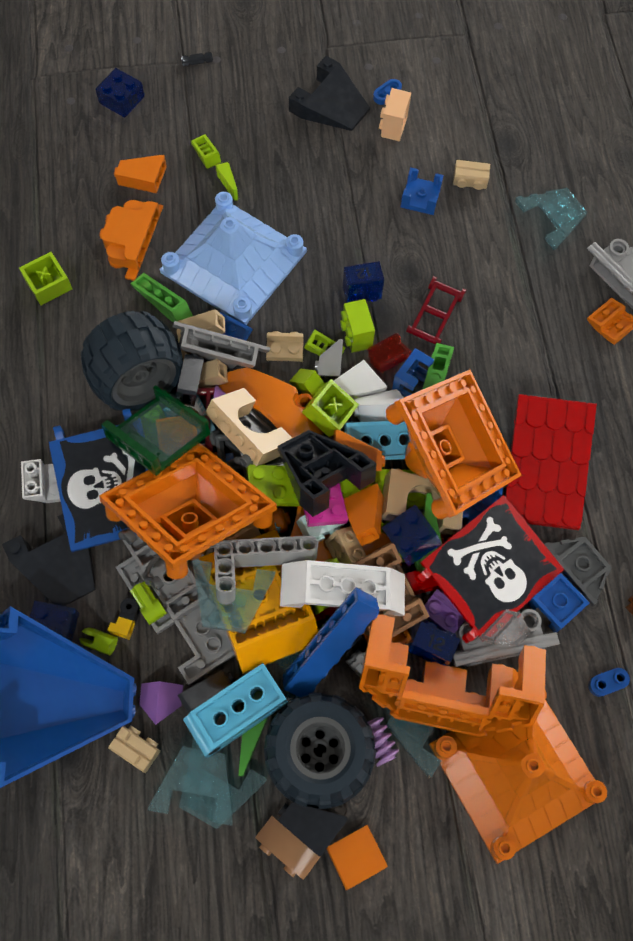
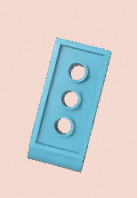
M389 421L344 424L345 433L360 441L363 436H366L369 439L368 445L382 451V456H385V460L405 459L406 448L410 442L405 421L398 425H394ZM383 435L388 439V443L385 446L380 443V438ZM401 435H404L407 439L404 445H401L399 442Z
M262 663L192 710L183 721L203 755L207 758L289 702ZM263 691V695L260 699H253V695L255 692ZM239 703H244V709L241 712H236V706ZM221 715H226V721L222 725H218V718Z

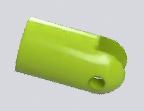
M90 627L82 630L83 633L94 636V641L80 638V643L83 646L107 655H111L114 652L118 637Z

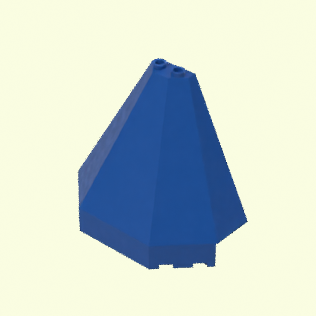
M11 606L0 614V788L132 722L136 711L135 705H133V696L136 695L137 686L132 676Z

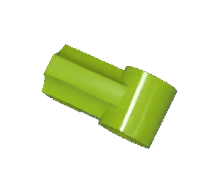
M145 581L138 583L130 590L149 625L167 614Z

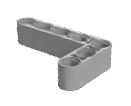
M313 536L223 540L214 546L217 600L219 603L226 605L231 604L235 600V568L282 565L284 563L305 560L315 561L318 552L317 539Z

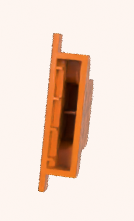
M129 200L124 204V207L116 206L111 209L110 214H107L106 224L100 231V239L103 240L109 264L114 268H128L125 279L134 281L137 278L163 205L152 201Z

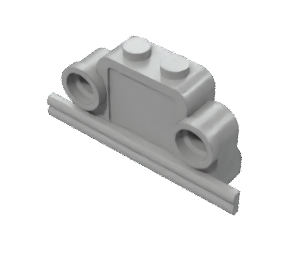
M615 239L603 250L594 242L587 248L594 255L589 266L633 309V247L629 248L628 243L622 239Z
M174 321L172 326L181 329L179 341L181 350L200 355L201 358H204L203 363L218 359L230 370L237 365L253 368L258 351L265 353L270 351V347L177 321Z
M526 609L521 613L520 610L517 611L483 642L478 636L469 643H465L462 640V636L472 629L465 622L457 634L461 652L452 655L455 667L462 665L469 667L519 656L524 645L545 649L559 645L560 642L556 632L543 635L541 616L535 610Z

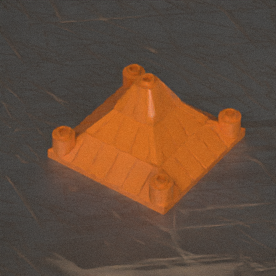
M471 370L404 397L387 407L386 417L389 422L398 425L405 421L410 440L405 455L407 467L418 476L425 479L428 478L441 495L431 505L432 513L438 519L456 516L522 476Z
M201 443L194 446L157 476L148 470L99 495L100 502L105 506L106 517L114 522L122 520L165 561L167 576L175 580L182 579L188 574V560L198 559L211 546L221 542L251 523L260 529L271 526L273 512L277 510V504Z
M546 700L533 726L514 725V730L500 733L491 730L487 731V735L481 737L450 731L428 744L496 864L503 860L511 859L520 849L593 804L603 802L607 797L606 786L594 779Z

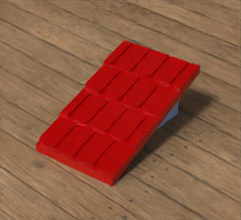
M518 395L511 454L522 476L506 485L505 497L527 524L579 530L581 528L597 404Z

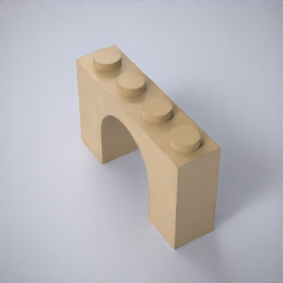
M216 309L178 321L216 333H225V317ZM177 329L178 343L180 341L181 329ZM181 350L183 356L182 361H184L185 354L189 355L191 354V352ZM218 359L203 363L198 388H211L228 383L227 366Z
M245 388L212 399L205 414L243 454L250 456L253 465H262L280 457L278 445L292 439L282 427L268 433H257L246 428L241 423L239 418L248 415L256 402Z
M391 469L384 479L382 520L395 522L398 519L402 520V516L406 514L409 493L418 492L425 495L431 493L433 501L440 498L441 495L428 478L425 479L417 474L403 472L401 469ZM463 511L450 518H437L440 534L452 537L461 530Z

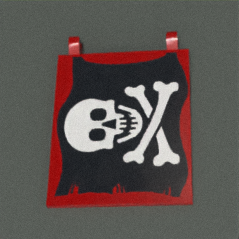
M503 495L420 563L425 570L419 573L415 580L420 584L431 576L472 628L462 636V640L465 643H469L478 636L483 642L559 575L564 568Z

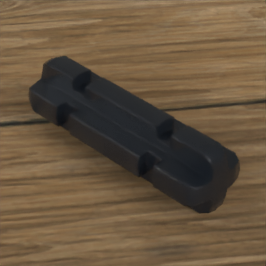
M205 52L204 55L203 53L192 54L190 57L185 55L181 57L183 66L203 64L204 61L206 63L213 62V56L211 52Z

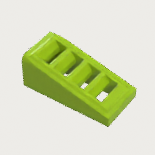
M206 134L191 140L192 146L207 169L221 163L219 152Z
M229 163L216 165L217 177L231 194L234 201L238 200V191Z
M314 329L304 348L320 356L335 341ZM321 342L324 343L322 349L319 347Z

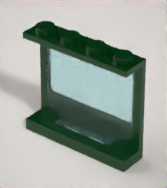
M155 385L153 390L156 399L117 427L108 420L101 425L108 440L157 476L210 435V430L206 417L200 416L191 407L185 406L178 398L169 395L165 389L162 390Z

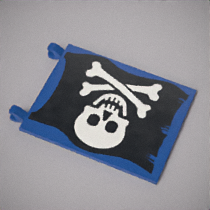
M130 409L122 411L124 420L132 416ZM140 419L131 425L130 428L145 438ZM60 425L53 427L56 440L49 442L71 552L120 540L118 533L129 527L122 520L114 522L106 517L105 506L100 502L99 495L148 471V469L108 440L103 429L65 438L64 431Z

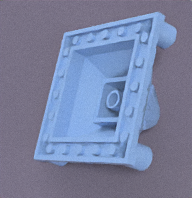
M220 192L215 197L216 207L175 253L167 252L162 256L160 273L224 314L247 325L306 254L307 248L303 246L301 236L297 234L288 237L284 236L233 205L230 193Z

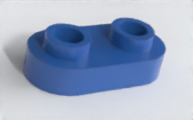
M390 79L374 91V102L384 105L387 94L390 95L392 88L402 89L401 82L397 79Z
M615 668L592 677L588 683V688L594 696L602 697L627 687L630 677L624 669ZM617 675L622 677L621 682L617 680ZM598 682L603 683V689L599 688Z

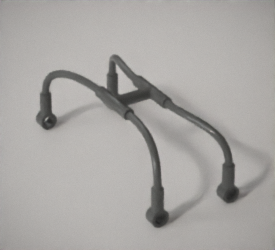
M244 454L227 461L226 464L228 466L234 463L242 464L246 468L253 464V461H251L249 455ZM130 528L118 533L119 538L125 540L129 545L137 540L136 534ZM158 554L150 561L143 575L145 583L152 586L155 591L164 586L158 576L154 578L149 577L152 567L160 558Z

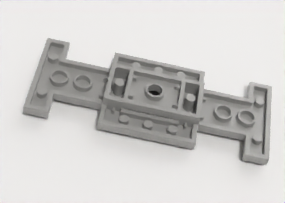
M138 536L137 540L130 545L123 540L132 557L116 566L117 571L129 590L138 583L144 582V571L157 554ZM160 557L152 567L149 577L154 578L158 576L164 586L157 591L153 590L151 586L149 587L155 598L161 600L160 603L164 605L163 608L167 614L151 625L157 635L173 624H176L195 654L193 658L178 667L190 686L236 655L225 627L217 626L213 622L209 584L199 558L187 561L188 574L184 578L168 582L164 579L166 575L165 561ZM217 613V614H216V618H217V619H221L220 616H219L218 613Z

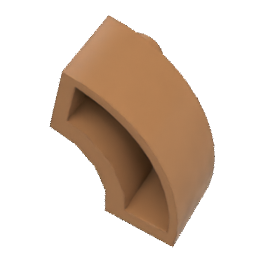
M273 816L270 817L255 837L261 843L259 848L268 856L272 853L285 864L283 869L293 878L297 874L304 880L320 858Z

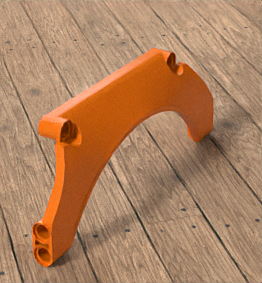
M246 367L227 372L228 383L218 385L226 394L245 388L256 400L253 409L264 415L277 429L282 427L292 438L307 430L324 436L323 431L302 413L305 408L304 405L310 402L312 396L307 393L298 395L296 387ZM301 506L297 508V516L290 537L303 536L296 523L300 517L305 515L304 509ZM330 534L325 535V539L318 542L317 559L315 561L325 562L333 558L325 543V540L331 536ZM261 590L254 593L255 599L258 601L266 598V594Z

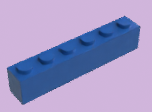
M355 587L283 674L284 690L298 697L314 692L317 684L328 675L329 670L334 664L340 661L345 651L349 650L357 637L364 633L368 624L377 618L380 611L377 598Z

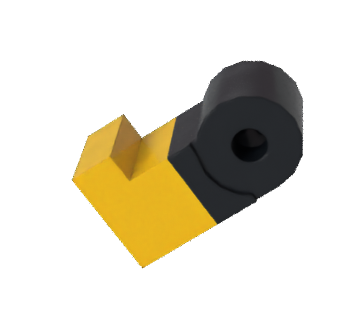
M126 598L120 604L121 612L116 624L110 622L108 631L112 635L130 640L140 614V606L135 599Z

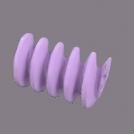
M384 717L368 721L375 737V759L380 758L376 764L377 767L397 758L395 755L399 752V749L391 748L395 741L387 740L392 734L384 733L388 726L380 725Z

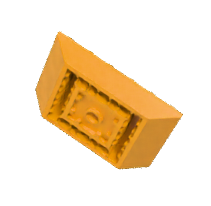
M273 530L251 539L275 538L280 536L278 535L276 530ZM214 552L199 557L242 674L252 671L262 663L267 665L304 650L319 632L310 605L304 604L301 608L280 606L282 565L235 568L236 598L231 604L226 605L219 603L216 598ZM258 590L266 594V598L262 601L254 598V593Z

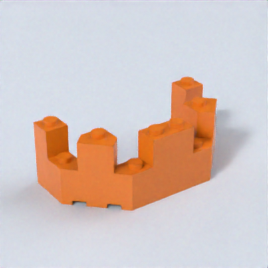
M378 614L377 618L372 620L359 689L364 693L369 692L372 694V700L382 708L387 707L390 710V715L395 719L478 737L487 735V731L495 730L497 733L514 730V725L533 726L545 704V649L524 645L519 655L518 672L514 668L503 664L492 663L487 677L486 696L475 692H465L467 670L455 666L450 667L437 662L426 661L421 682L408 679L410 667L406 665L409 646L399 642H391L395 618Z

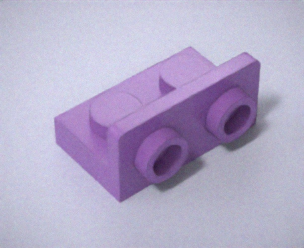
M436 589L424 605L430 616L428 619L451 637L465 621L443 591Z

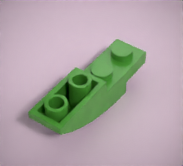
M436 343L431 357L434 359V363L428 368L423 389L446 379L454 347Z

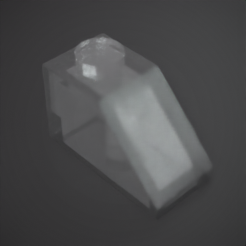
M506 609L480 636V639L494 645L518 646L531 631L520 613Z

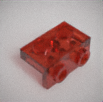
M398 333L367 349L370 363L381 373L407 360L412 353L401 342L400 334Z

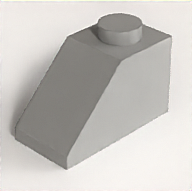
M343 339L335 342L319 356V361H315V371L318 372L319 376L340 377Z

